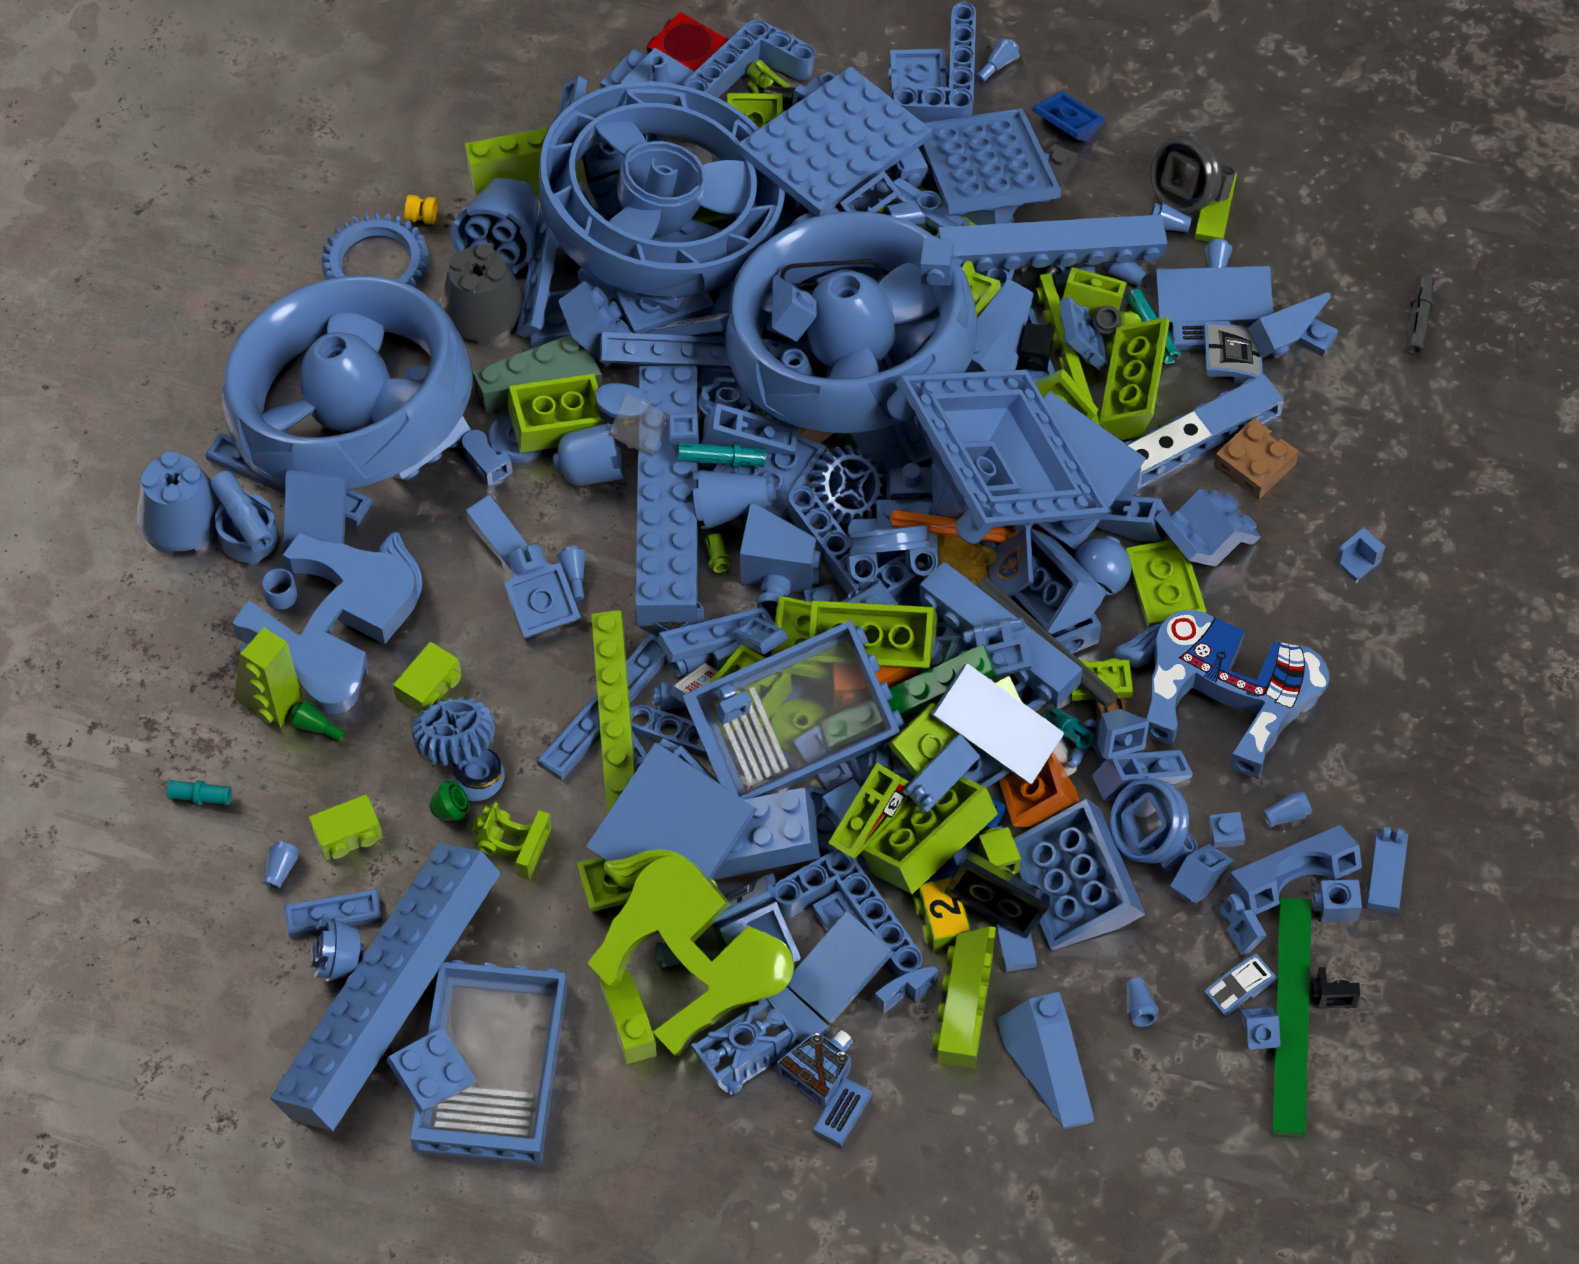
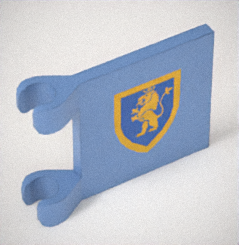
M1033 524L1014 525L1018 533L1002 543L983 540L988 551L989 579L1009 597L1034 583L1030 533Z

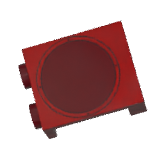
M679 12L673 19H669L666 22L663 30L657 36L650 39L647 44V53L649 54L654 48H657L695 72L729 39Z

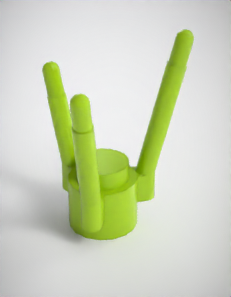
M762 60L753 62L746 71V75L750 79L747 86L753 93H760L759 87L766 89L774 81L781 87H791L778 77Z

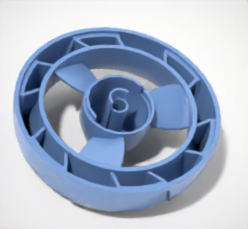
M639 81L611 85L593 91L573 102L556 118L548 130L543 142L539 162V196L547 226L554 233L555 238L566 253L582 268L601 281L629 292L652 296L671 297L706 293L734 281L748 257L771 237L782 211L785 191L736 152L737 144L759 129L753 121L732 105L715 96L687 86L665 82ZM643 134L665 135L690 142L710 152L721 161L702 165L699 159L684 147L664 141L646 142ZM602 141L607 142L613 149L624 156L617 182V195L622 211L609 222L588 203L578 185L575 172L576 162L581 156ZM700 206L718 213L740 215L737 220L723 231L704 239L689 242H660L652 240L653 236L669 235L682 229L698 211Z
M865 211L837 212L813 217L784 229L764 244H761L748 257L734 280L725 339L728 360L737 383L745 394L767 413L782 421L809 430L831 433H856L889 427L903 422L893 418L887 407L888 399L898 389L895 383L901 376L965 373L975 351L977 341L975 302L966 274L954 255L951 286L921 284L924 238L938 237H934L921 227L901 218ZM871 259L877 261L882 269L891 271L879 284L873 278L863 273L840 271L825 278L815 288L812 297L817 300V317L807 328L808 342L814 355L825 365L832 367L830 378L811 376L793 370L776 359L762 342L763 327L769 314L772 315L773 278L776 275L780 277L781 271L787 265ZM868 263L801 267L787 270L784 277L789 283L796 284L814 275L834 269L877 267ZM938 309L940 320L935 332L926 345L905 362L879 373L877 362L885 357L894 343L896 334L895 324L918 320Z
M377 275L342 276L322 280L285 295L264 309L244 328L237 337L228 357L225 370V384L222 388V405L229 433L239 454L260 475L284 486L287 470L347 476L346 490L368 486L395 476L412 467L434 451L450 435L461 419L470 398L473 373L463 338L450 316L436 300H431L415 287L392 278ZM384 331L399 334L413 340L431 356L429 370L422 384L405 379L390 378L385 362L378 353L383 342ZM309 348L302 361L301 391L304 399L275 407L263 413L265 398L275 377L294 357ZM311 413L312 417L319 424L328 427L330 430L353 432L329 437H301L290 435L283 431L292 427Z

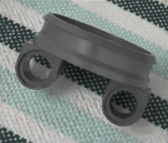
M1188 135L1163 142L1154 152L1150 163V182L1156 197L1161 203L1164 202L1181 213H1190L1204 209L1214 200L1218 202L1227 200L1236 174L1234 169L1219 163L1215 152L1205 141ZM1187 164L1196 167L1190 189L1174 182V180L1184 177Z

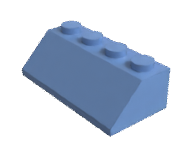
M1031 528L1034 583L1017 592L1014 596L1045 630L1051 634L1090 619L1101 605L1106 592L1054 538Z

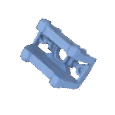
M769 997L755 1007L753 1005L750 1006L747 1012L717 1031L709 1032L707 1037L698 1043H692L691 1049L717 1085L726 1093L729 1092L732 1095L741 1090L743 1083L788 1054L793 1049L796 1031L776 1003ZM784 1025L786 1028L785 1031L775 1037L763 1036L767 1033L766 1028L769 1026L777 1028ZM747 1032L752 1035L753 1039L747 1045H739L735 1042L736 1039ZM725 1054L728 1057L735 1054L733 1063L716 1073L714 1068L719 1064L720 1057Z

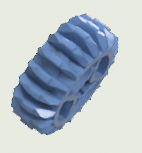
M850 445L843 446L842 449L834 447L831 453L829 451L822 454L823 460H816L814 463L818 470H812L809 473L811 477L815 478V481L809 482L807 486L815 488V494L837 523L842 521L843 525L847 526L853 519H870L873 516L871 510L876 511V500H884L885 498L879 492L880 489H884L887 486L885 483H880L879 480L885 473L876 471L880 462L870 463L872 454L865 453L862 455V448L857 447L852 450ZM840 462L850 463L859 471L850 473L847 468L842 467ZM830 477H831V479H832V488H831V489H829V478H830ZM852 480L849 483L850 487H847L850 490L842 491L845 488L844 484H847L845 481ZM864 481H865V493H863V491H862V484H863ZM843 497L848 503H852L854 509L844 508L835 500Z
M463 696L457 700H453L450 697L448 701L442 702L438 700V704L428 705L427 710L419 712V717L414 719L412 737L415 748L419 754L423 755L424 760L431 759L433 764L442 761L444 766L449 762H454L457 765L459 761L465 760L469 762L473 756L480 757V751L488 750V744L493 743L495 724L489 708H486L483 702H476L474 698L465 700Z

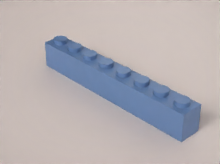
M1162 215L939 227L936 235L939 239H954V255L961 267L968 260L973 262L974 270L987 271L995 268L1012 270L1018 267L1029 266L1042 268L1047 265L1071 266L1081 263L1097 265L1102 262L1115 261L1126 263L1132 260L1155 261L1162 259L1168 244Z

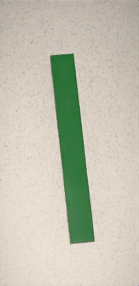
M1280 897L1276 1013L1279 1016L1280 1046L1274 1049L1272 1135L1304 1138L1306 1134L1312 900Z

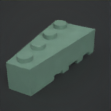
M571 334L472 371L475 391L485 412L508 409L509 386L587 374H595L598 388L603 385L602 374L591 353L574 340Z

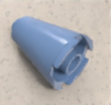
M704 470L694 471L693 480H698L699 487L693 488L696 516L698 521H704L700 526L701 529H710L748 515L750 503L767 508L771 506L772 500L776 499L774 482H769L766 476Z

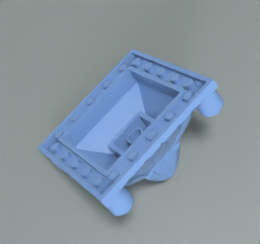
M1027 370L904 375L896 381L895 384L898 389L887 401L889 413L893 418L901 421H909L916 414L921 423V428L933 461L931 481L933 503L936 512L942 517L959 519L956 522V529L963 541L974 544L979 543L993 527L1056 522L1061 520L1062 526L1068 532L1080 534L1094 520L1103 519L1110 512Z

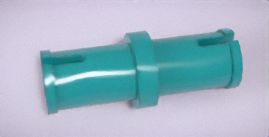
M1060 708L1051 709L1057 715L1056 717H1053L1050 713L1047 714L1046 720L1064 732L1063 739L1072 741L1081 749L1089 747L1083 741L1084 739L1091 744L1093 743V733L1085 729L1076 717L1068 716Z
M169 780L167 798L193 801L197 805H202L203 802L228 806L232 799L231 786L206 784L202 780H197L195 783Z

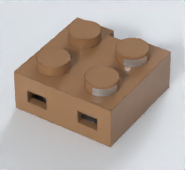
M1253 418L1216 453L1214 467L1259 500L1296 465L1299 451L1281 438L1278 441L1271 437L1272 431Z

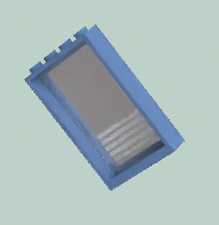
M852 620L683 695V699L717 779L722 786L744 800L774 794L891 742L901 732L900 728L905 726L898 709L894 711L891 709L888 700L892 699L893 696L886 681L880 683L876 672L881 669L875 655L867 654L864 644L868 643V639L862 626L856 627ZM731 684L736 695L747 691L752 699L749 713L721 725L716 716L720 703L717 695L721 694L719 688Z
M451 960L442 963L438 971L428 1035L443 1027L477 1081L473 1086L422 1114L415 1108L410 1137L413 1151L542 1164L568 989L566 973H561L556 969L535 971L524 966L504 968L492 963L472 965L461 960Z

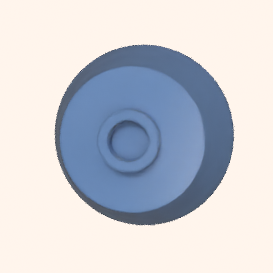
M716 378L714 379V384L707 387L704 385L702 392L698 396V406L703 423L705 417L716 403L754 413V403L749 401L748 396L737 385L736 379Z
M334 918L331 921L320 920L316 928L321 931V935L318 936L316 942L313 941L312 967L318 968L314 973V977L325 978L328 982L350 976L363 957V943H360L358 929Z

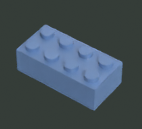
M805 787L745 799V801L756 807L757 811L712 878L718 880L820 859L815 806Z

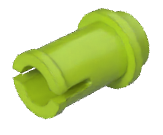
M717 533L708 535V539H704V544L710 558L708 565L714 572L723 573L730 568L732 559L726 553L722 535Z

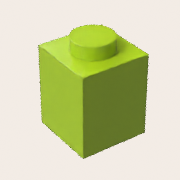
M1009 827L1003 829L992 828L979 835L977 846L979 855L1001 869L1008 870L1013 874L1019 873L1021 857Z

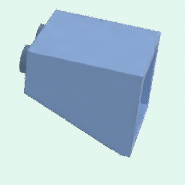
M750 503L740 551L741 585L761 587L763 577L774 574L783 576L791 582L790 592L803 593L805 590L813 589V584H819L821 566H819L821 551L816 550V538L763 507Z

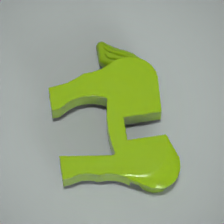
M663 849L646 850L624 859H615L604 863V871L620 887L625 889L633 888L621 912L613 919L603 944L587 964L608 986L616 987L622 981L627 962L635 949L645 940L660 933L680 962L709 987L707 992L653 1031L658 1039L674 1055L681 1056L699 1032L714 1025L727 1012L744 1005H749V1003L778 995L790 983L794 973V960L790 949L780 939L754 927L747 926L713 961L694 943L731 906V903L697 864L679 853Z

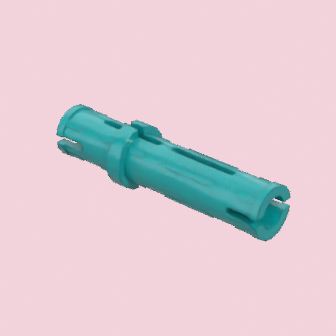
M1140 289L1131 291L1134 299H1132L1130 294L1126 295V302L1130 305L1133 312L1141 318V322L1158 319ZM1169 330L1163 357L1165 364L1176 362L1172 357L1173 354L1176 359H1179L1181 356L1180 351L1170 338L1171 333Z
M677 442L676 461L730 465L731 468H738L739 466L764 468L766 463V449L746 448L740 447L739 444L717 446Z

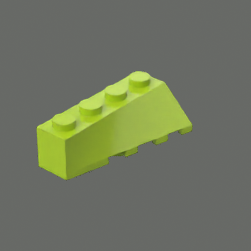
M989 926L957 935L955 946L949 945L946 964L952 965L951 974H944L942 993L947 994L946 1004H939L937 1022H942L941 1033H934L932 1051L938 1052L937 1063L975 1069L992 966L996 927Z

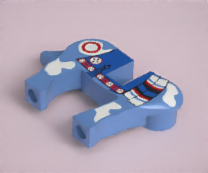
M1198 610L1179 611L1168 617L1163 623L1148 627L1131 640L1115 647L1113 657L1119 660H1129L1130 667L1134 669L1148 664L1154 657L1155 672L1151 680L1149 692L1150 708L1146 718L1150 721L1147 736L1171 746L1173 745L1178 727L1176 706L1180 699L1193 687L1225 705L1258 714L1233 752L1230 763L1231 769L1259 779L1262 772L1266 753L1276 743L1280 732L1291 721L1298 718L1301 712L1314 707L1319 696L1324 693L1329 683L1327 665L1317 652L1306 646L1273 642L1257 680L1231 671L1242 647L1245 631Z

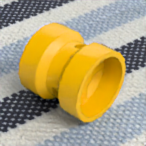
M408 194L404 211L405 221L415 223L418 220L423 221L427 225H434L438 213L437 197L428 196L423 199L418 195Z

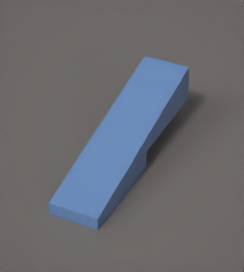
M490 495L466 509L468 524L500 559L503 569L513 578L508 562L509 554L521 548L526 563H528L529 561L525 553L528 544Z

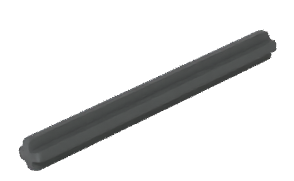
M984 577L977 583L976 586L1017 618L1023 617L1028 627L1083 668L1080 685L1099 703L1108 708L1115 702L1117 693L989 578Z

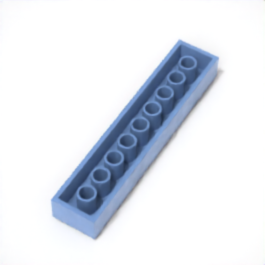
M697 365L639 366V389L645 394L648 406L639 415L637 626H654L653 622L688 621V625L697 624L698 519L693 498V488H698V480H693L694 471H698V462L676 461L677 444H669L668 415L698 414Z
M438 843L431 852L430 857L415 876L403 898L400 899L387 922L381 927L379 934L369 949L366 950L363 958L348 977L342 990L330 1004L328 1011L318 1026L315 1027L312 1035L297 1054L294 1062L271 1095L270 1099L291 1120L334 1131L500 876L499 870L481 850Z

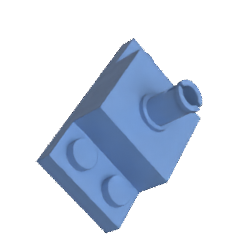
M654 48L647 56L634 49L600 82V87L602 89L611 85L639 81L665 82L684 86L685 81L694 71L657 48Z

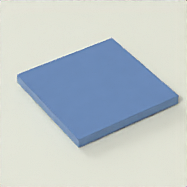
M1049 391L1044 398L1046 404L1107 508L1110 509L1143 465L1146 458ZM1102 519L1094 520L1080 534L1068 532L1062 526L1061 520L1034 524L1076 553Z
M655 742L586 847L607 861L624 859L646 850H670L697 864L711 880L757 811V808Z

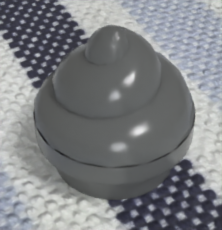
M1102 306L1094 313L1093 325L1102 334H1113L1116 332V327L1121 326V314L1112 306Z

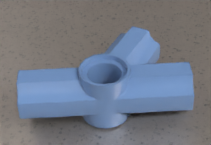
M900 178L893 182L901 194L892 201L895 204L884 206L883 214L901 218L924 229L934 228L937 231L939 227L969 225V221L960 215H949L946 207L941 204L942 199L940 195L936 192L920 191Z

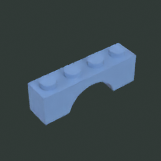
M1338 825L1232 871L1231 878L1234 894L1240 893L1244 900L1245 909H1252L1256 915L1279 905V894L1282 888L1293 879L1306 875H1322L1336 880L1361 869L1360 848L1355 839L1341 825Z

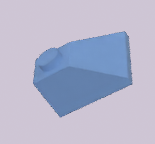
M776 901L748 909L727 920L712 925L723 950L747 926H751L783 941L790 949L794 962L801 959Z

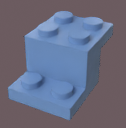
M1200 488L1175 513L1162 510L1155 517V520L1189 561L1215 567L1240 542L1254 545L1261 538L1255 530L1257 527L1256 523L1246 514L1243 515L1237 508L1239 506L1237 500L1228 493L1221 494L1216 490L1209 491Z

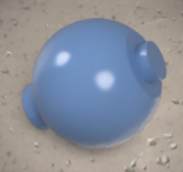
M1104 536L1103 538L1091 539L1081 545L1073 557L1106 592L1105 597L1112 596L1122 590L1130 578V557L1125 548L1120 545V541L1114 537Z

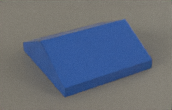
M1063 91L1034 105L1032 111L1084 142L1101 127L1106 119Z

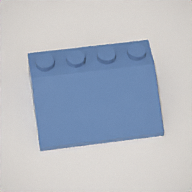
M1084 799L1014 838L1021 857L1019 873L1022 880L1037 886L1041 891L1050 895L1048 910L1039 922L1051 950L1120 929L1146 915L1102 810L1088 799Z

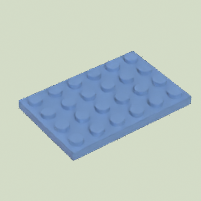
M849 67L739 142L736 152L818 217L827 213L884 170L886 171L931 139L933 130L853 67Z
M1023 108L924 123L933 130L931 139L922 144V150L949 215H964L978 210L991 211L997 207H1017L1024 203L1049 202L1052 199L1061 198L1060 186Z

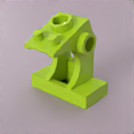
M495 802L490 808L485 806L482 811L484 815L479 813L471 830L475 832L471 843L477 845V849L486 855L497 854L516 860L518 876L530 880L552 829L550 813L538 810L532 824L522 825L510 821V815L506 811L499 809L498 803ZM506 833L520 838L517 846L501 842L503 834Z

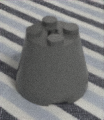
M480 244L479 246L466 248L450 258V265L439 304L450 316L462 338L478 341V345L499 342L517 330L524 293L503 257L493 250L490 245Z

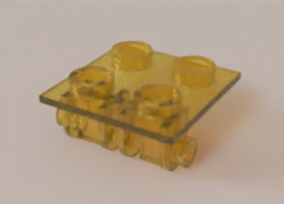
M955 533L948 534L947 536L937 534L939 566L945 561L974 585H977L982 578L987 577L986 566L990 563H995L997 560V553L993 548L981 546L980 543L965 542Z

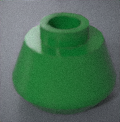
M444 781L431 795L429 808L431 813L442 821L462 820L468 813L469 800L464 789L458 783Z

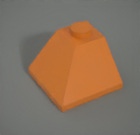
M1052 752L1032 784L1026 783L1012 772L999 780L1012 825L1015 827H1035L1080 802L1075 786L1054 752Z

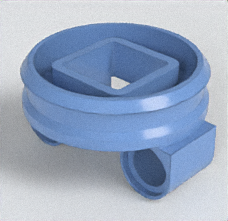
M926 525L851 533L849 538H851L852 547L850 549V556H846L847 570L850 577L859 582L871 581L878 571L876 553L906 550L907 565L912 573L921 576L932 574L937 568L938 559L936 547H932L931 541L928 539L929 528ZM921 553H925L930 559L929 567L923 571L918 570L915 566V559ZM860 560H866L870 565V572L865 577H859L855 573V565Z
M1146 776L1143 779L1131 782L1122 789L1111 810L1110 830L1118 850L1125 857L1136 862L1161 863L1163 868L1174 869L1186 859L1187 855L1197 850L1196 841L1188 832L1189 812L1186 801L1175 786L1156 777ZM1156 811L1162 826L1145 838L1136 820V816L1147 818Z

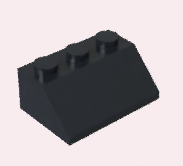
M969 850L966 851L958 863L944 891L945 894L1024 938L1029 936L1050 905V895L1041 891L1040 888L1026 883L1014 876L1010 871L999 868L987 861L983 856L974 854Z

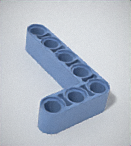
M959 2L952 7L949 88L903 86L894 92L893 100L923 123L973 115L976 9L972 4Z
M751 20L685 81L684 86L719 98L757 60H762L765 64L794 79L806 80L813 74L815 49L811 45L765 21Z
M797 486L790 491L788 499V514L799 529L816 538V550L821 551L822 561L847 594L854 589L860 591L880 579L895 600L921 584L929 576L912 573L908 568L906 552L878 568L876 576L871 581H855L846 572V556H850L851 540L812 489L807 486ZM798 501L806 502L808 505L800 507L797 506L795 503ZM822 524L825 528L815 529L812 525ZM837 546L840 547L842 550L839 552H833L829 549V547ZM925 553L919 554L915 559V562H922L925 566L916 568L923 571L929 567L930 559ZM860 560L856 563L855 570L859 572L857 575L865 577L870 572V566L866 560ZM895 576L898 577L901 581L893 583L889 581L887 578Z
M839 849L826 854L785 877L774 886L777 897L773 898V902H777L784 918L796 916L839 890L861 923L894 951V954L885 964L895 979L922 968V955L856 859L851 858ZM836 866H844L847 869L844 871H837L834 868ZM813 880L818 881L821 884L818 886H810L807 883ZM857 889L863 891L864 893L861 895H853L850 892L852 890ZM786 895L794 897L791 901H783L780 898ZM874 913L880 915L881 917L875 920L870 919L867 916L869 914ZM886 938H895L897 942L888 944L884 940ZM911 962L915 966L913 968H904L901 964Z

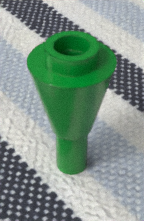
M307 700L302 704L297 703L289 718L293 720L292 727L319 734L324 733L339 742L345 735L344 730L329 723V720Z

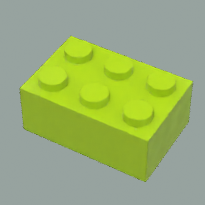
M595 374L509 386L507 407L520 453L557 448L565 434L607 423L596 414L594 409L596 402L595 394L598 389Z

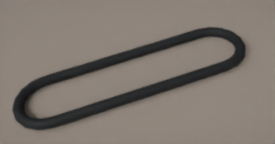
M871 259L795 263L784 267L780 277L785 280V273L792 268L868 263L877 267V274L873 277L876 281L881 276L882 268L877 261ZM820 282L791 284L798 288L817 287Z

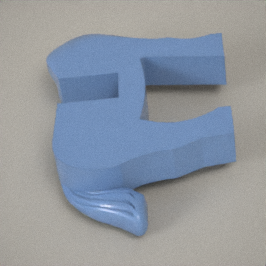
M399 532L389 534L381 544L379 552L359 550L344 543L320 541L299 533L283 554L286 570L292 574L321 576L337 585L316 609L303 633L297 635L251 601L246 603L232 622L236 638L243 642L250 643L263 627L287 641L297 679L307 695L312 699L316 708L324 713L340 714L352 708L358 699L364 673L367 675L369 668L364 651L331 635L333 623L336 619L386 644L412 613L422 590L421 571L416 560L405 547Z

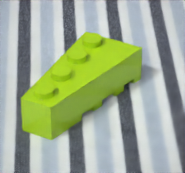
M263 627L240 653L234 698L255 711L258 718L264 723H273L279 728L289 719L294 706L297 703H303L288 642Z

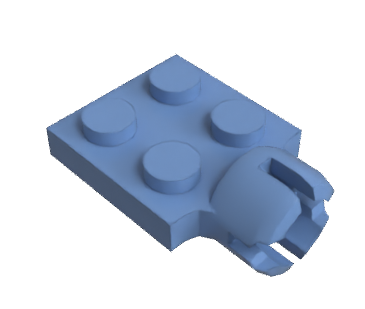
M538 544L526 546L527 550H525L529 561L528 563H526L521 548L509 554L508 562L513 578L504 582L506 593L524 640L581 619L561 563L549 564L545 559L542 548Z

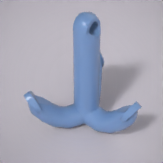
M1089 719L1085 721L1086 729L1093 733L1094 740L1092 744L1086 739L1083 741L1089 747L1090 745L1093 747L1098 759V765L1101 766L1106 759L1102 757L1097 744L1098 737L1095 735L1097 724L1095 720ZM1066 740L1070 746L1075 744L1072 741ZM1076 745L1068 759V766L1072 769L1078 766L1089 747L1081 749Z

